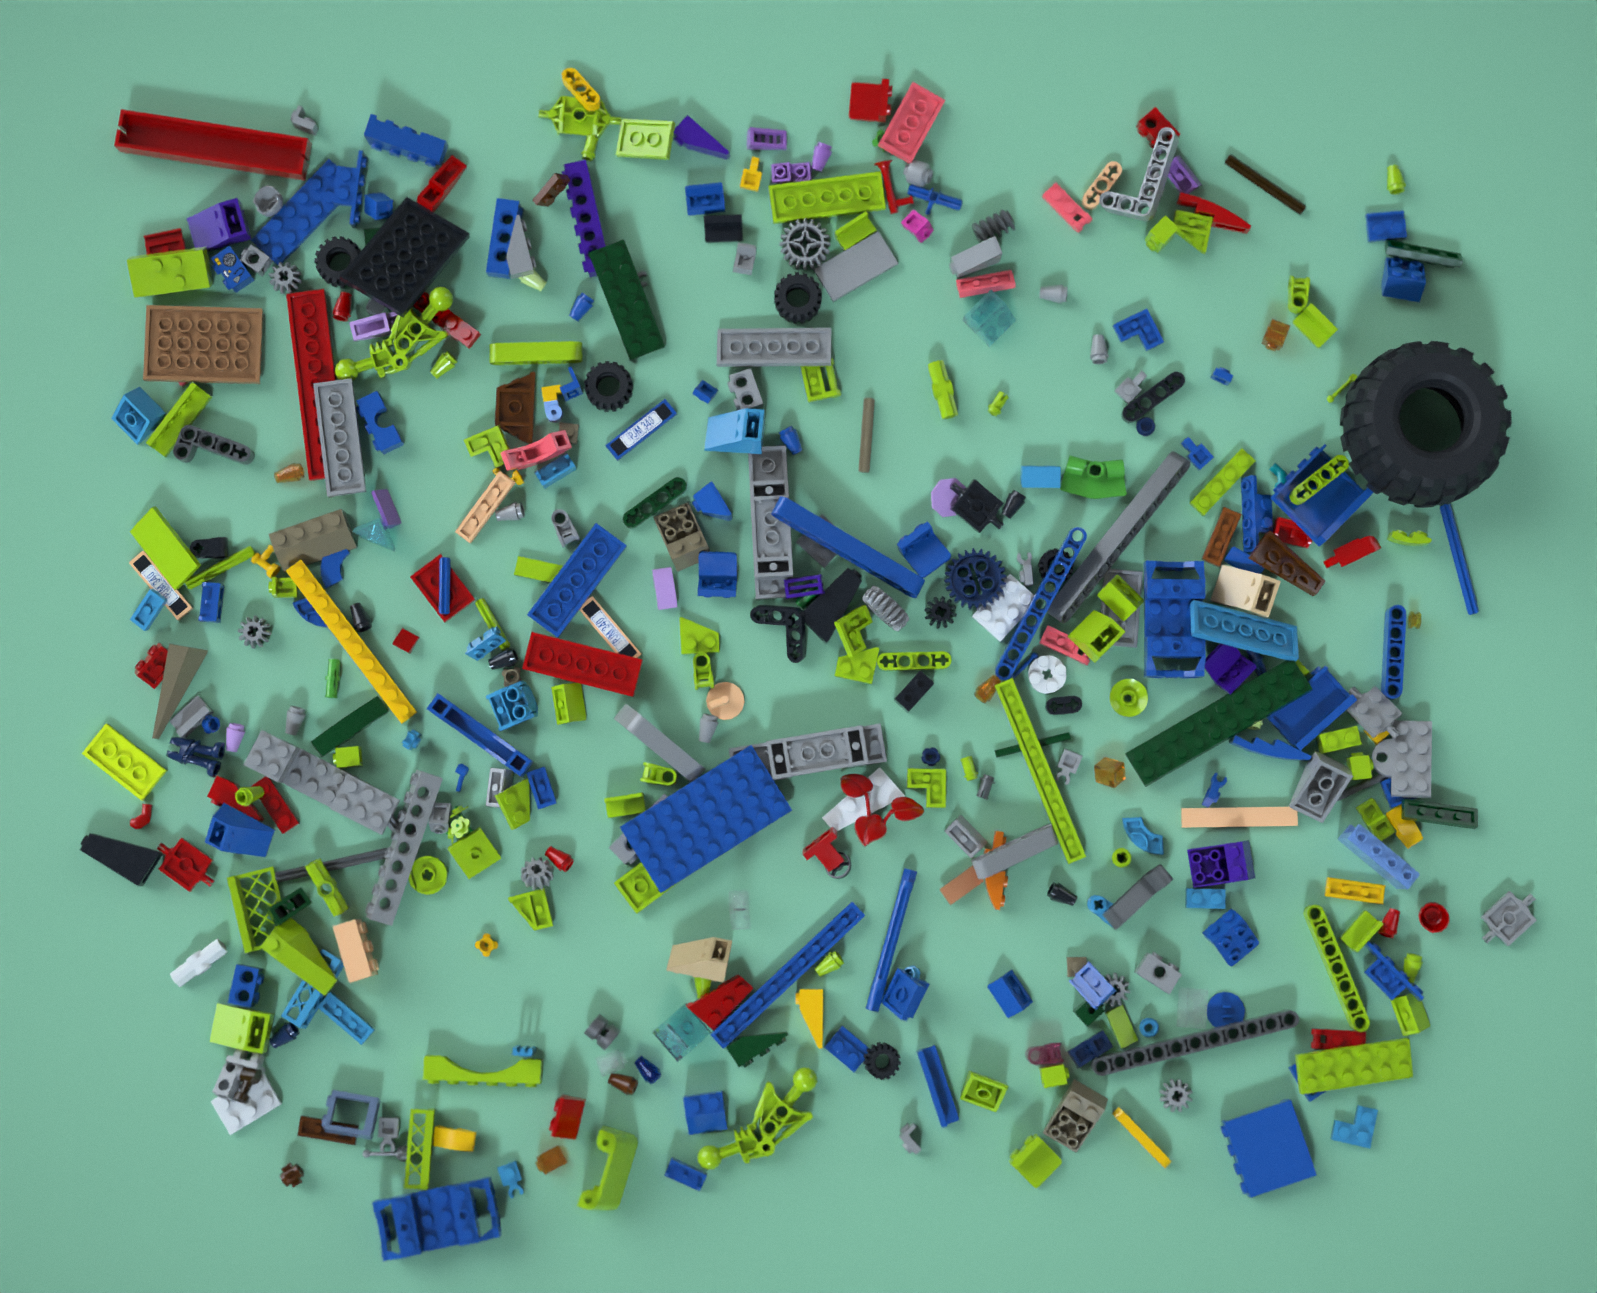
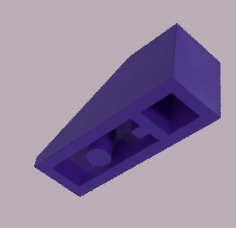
M687 115L675 128L673 140L680 147L683 145L689 150L726 160L730 158V152L690 116Z

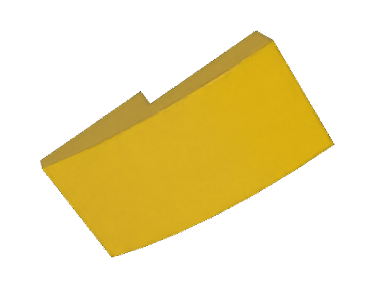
M1402 804L1386 813L1385 816L1397 830L1395 835L1407 849L1423 840V836L1416 823L1411 820L1402 819Z
M438 1125L434 1129L432 1146L473 1152L476 1132Z

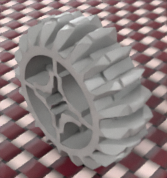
M804 218L803 224H800L799 219L796 220V226L790 223V229L785 228V234H781V239L784 241L780 242V246L784 248L780 251L781 254H786L784 260L790 259V266L796 262V269L800 268V264L803 265V270H806L809 264L810 268L814 269V262L820 266L821 261L819 258L825 261L826 256L824 254H829L830 252L826 247L831 246V243L827 241L830 236L824 235L826 228L819 230L821 227L820 223L814 226V220H811L810 224H807L806 218ZM802 231V236L799 239L790 241L796 233ZM808 231L814 233L820 241L810 238ZM804 237H806L807 241L806 252H804L803 247ZM790 247L801 251L802 257L795 255ZM820 248L815 255L808 257L809 251Z
M872 586L865 592L863 596L864 603L890 628L899 631L909 621L907 613L882 589Z

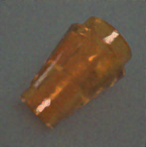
M292 463L274 473L277 483L300 481L305 476L300 463Z
M992 675L976 688L975 697L982 703L991 701L996 692L994 685L1001 683V680L997 676Z

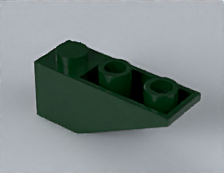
M788 1033L744 1035L726 1046L738 1067L743 1065L745 1068L754 1062L752 1058L760 1055L762 1057L770 1052L769 1047L776 1044V1046L784 1043L787 1040L785 1037L788 1036Z

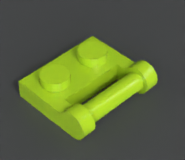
M831 358V366H800L808 403L841 396L833 368V358ZM821 367H826L831 391L825 392Z

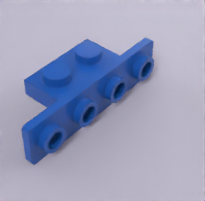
M359 150L357 168L337 167L333 204L351 207L349 223L352 228H356L361 218V213L358 212L359 204L362 205L363 202L361 186L365 185L363 171L364 168H367L368 157L365 156L363 150Z
M1256 475L1241 478L1243 550L1245 553H1251L1259 543V533L1266 534L1268 531L1273 533L1272 499L1270 498L1272 495L1257 494Z
M1368 941L1364 945L1377 958L1364 973L1391 1001L1405 988L1419 1002L1424 999L1422 996L1423 991L1417 985L1413 986L1408 981L1409 977L1402 970L1398 971L1394 967L1395 963L1390 957H1384L1380 953L1381 949L1375 942L1370 943Z

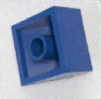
M723 1090L684 1095L683 1101L689 1135L728 1130Z

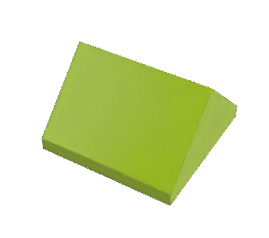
M969 1070L960 1100L997 1112L1008 1089V1085Z

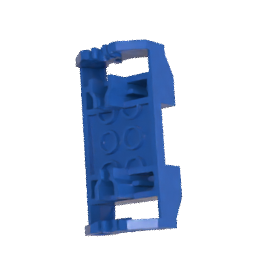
M1145 561L1143 563L1144 677L1202 678L1205 676L1206 640L1191 636L1190 603L1193 600L1203 602L1205 599L1204 561ZM1154 570H1196L1199 575V579L1151 578ZM1152 658H1199V663L1194 671L1176 669L1156 670Z
M491 1176L373 1201L383 1261L421 1255L426 1251L455 1245L464 1246L500 1237L502 1235L500 1214L497 1212L499 1209L496 1203L497 1198H495L496 1193ZM473 1188L485 1189L488 1200L487 1208L490 1211L492 1229L482 1236L478 1220L480 1216L477 1214L475 1204L477 1200L474 1199ZM389 1204L392 1206L400 1253L392 1252L389 1222L384 1209Z

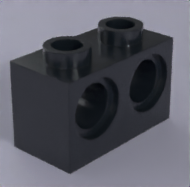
M920 670L897 695L894 701L908 713L934 685V682Z

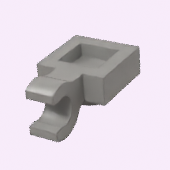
M1141 371L1133 380L1127 377L1114 392L1129 404L1142 390L1138 385L1147 375Z
M1018 553L1017 561L1023 566L1022 571H1019L1020 582H1023L1025 587L1032 586V555L1027 553L1028 559L1024 561L1021 559V554Z

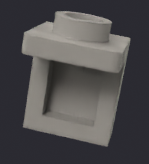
M738 243L733 272L752 275L756 246Z
M907 1123L901 1128L899 1137L904 1142L902 1146L909 1153L913 1151L917 1154L922 1149L909 1136L916 1128V1125L914 1123L911 1125Z

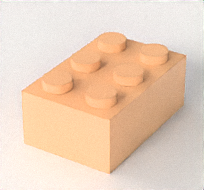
M354 919L332 926L349 983L378 975L379 965L377 959H373L371 953L374 951L371 940L368 941L366 933H368L366 922H362V919Z

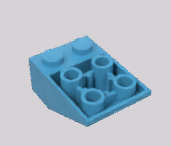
M745 408L708 417L705 451L762 454L765 428L764 409Z

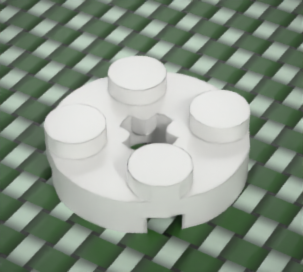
M1040 656L1029 666V682L1037 692L1043 694L1054 693L1066 681V667L1054 656ZM1050 670L1052 678L1048 677L1045 680L1042 671Z

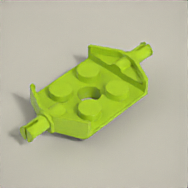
M560 96L550 111L539 110L538 118H549L552 120L558 135L560 133L591 135L598 139L608 125H621L622 117H611L602 100H600L601 106L598 110L588 111L575 97ZM578 111H582L585 114L581 120H577L574 117Z

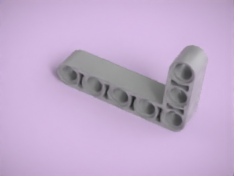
M1162 128L1158 133L1138 198L1106 191L1101 194L1099 202L1107 212L1142 221H1150L1154 218L1179 142L1178 136L1172 128ZM1168 135H1172L1170 141H1164ZM1162 153H1167L1164 159L1159 160V156ZM1161 171L1158 177L1153 178L1155 172ZM1155 189L1153 195L1147 196L1149 190ZM1109 199H1114L1111 205H1106ZM1127 203H1131L1130 208L1124 210V206ZM1149 207L1147 213L1141 214L1142 209Z
M627 704L614 717L618 723L690 782L699 778L705 770L703 766Z

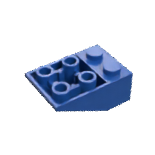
M223 803L212 816L205 843L223 852L266 857L275 830Z

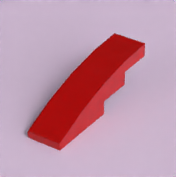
M1182 192L1177 197V205L1192 207L1195 214L1213 217L1211 227L1245 234L1251 229L1250 224L1218 204Z

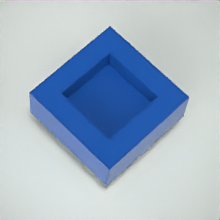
M1220 367L1213 371L1210 378L1228 386L1233 375L1230 374L1229 370Z
M702 380L692 394L709 404L716 396L718 389Z

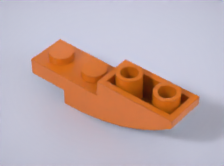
M995 831L992 850L1006 844L1007 837L1003 836L1004 832ZM984 849V854L987 853V852H989V851H991V850H990V849ZM1000 871L984 878L989 899L995 910H1000V906L1004 907L1005 895H1002L1003 887L1007 888L1008 876H1005V871Z

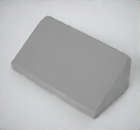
M490 768L486 806L500 808L495 795L512 786L514 774L512 770Z
M962 815L945 829L948 836L970 858L987 844V841Z

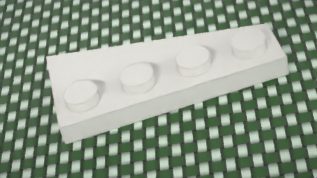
M880 767L868 777L873 784V790L867 792L869 795L870 813L891 804L895 798L905 796ZM847 795L822 819L830 828L833 826L836 831L854 823L860 816H867L865 796L854 798Z

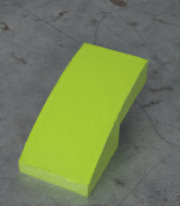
M1373 798L1356 807L1357 812L1371 833L1380 841L1395 833L1388 818L1383 815Z

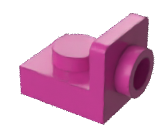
M912 210L901 222L902 227L912 233L920 243L929 238L933 232L930 222L915 210Z

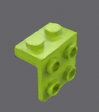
M1035 1133L1033 1136L1030 1135L1025 1139L1024 1145L1020 1149L1017 1148L1009 1156L1011 1158L1009 1163L1034 1188H1038L1062 1164V1160Z

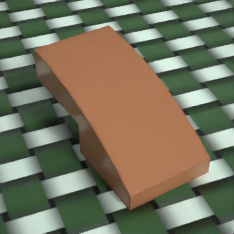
M972 865L939 890L948 903L952 905L984 882V880L978 879Z

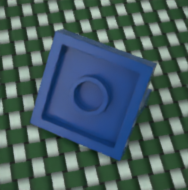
M897 968L881 1003L899 1019L907 1021L909 1017H914L930 984L925 980L911 977L903 969Z

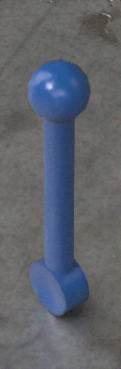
M1032 653L1031 658L1011 678L1015 679L1033 660L1039 657L1038 653Z

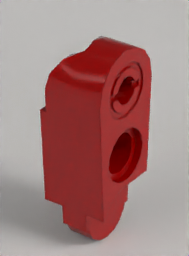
M1366 536L1362 539L1357 538L1334 549L1335 556L1323 561L1326 568L1338 563L1343 567L1381 549V546L1374 536Z

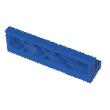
M935 1045L916 1051L941 1127L943 1128L947 1124L959 1121Z

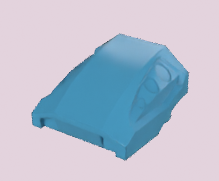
M519 681L486 696L499 724V732L538 716V705L531 688L525 681Z

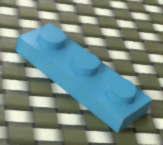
M332 992L318 1006L322 1012L361 1045L375 1031L371 1025Z

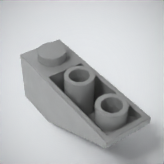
M516 215L506 256L512 279L534 274L533 268H536L534 256L530 257L528 251L532 249L529 238L525 239L524 232L527 231L525 220H521L520 215Z

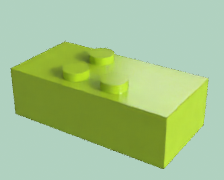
M206 247L132 256L127 259L134 298L210 288L213 285Z

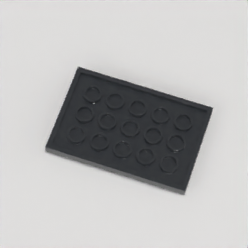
M406 197L340 275V281L404 318L470 238V234Z

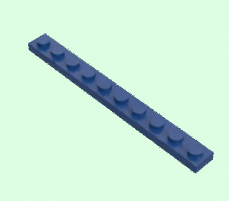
M853 902L847 905L710 1034L723 1049L730 1044L865 916L863 912Z

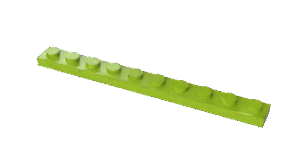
M1013 678L994 685L1067 863L1070 864L1085 858V852Z

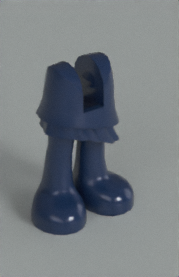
M179 737L171 738L170 743L179 746L180 750L179 753L167 750L166 756L180 764L186 765L190 763L207 769L208 776L216 777L220 770L221 762L198 757L194 753L205 754L221 760L225 752V743L217 742L212 747L201 745V740L195 741V739Z

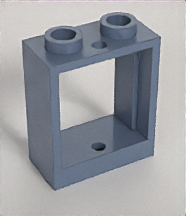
M332 1090V1095H328L326 1107L329 1108L327 1115L324 1114L322 1126H324V1130L328 1133L372 1140L381 1101L376 1097ZM338 1098L370 1103L364 1130L332 1125Z

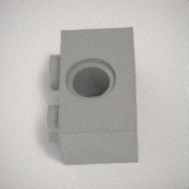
M1155 952L1152 954L1146 953L1136 968L1135 973L1165 993L1170 994L1182 975L1178 972L1179 968L1170 962L1168 965L1162 962L1163 958ZM1161 966L1164 970L1161 977H1157L1154 973L1155 968Z

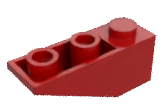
M216 776L207 795L208 798L212 799L211 803L219 807L225 803L255 820H264L253 803L248 806L238 804L235 798L236 792L241 788L238 784L221 776Z

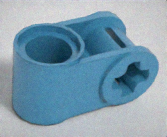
M1091 896L1087 901L1088 909L1110 925L1102 914L1113 903L1102 896ZM1099 901L1100 908H1094L1095 904L1093 902Z

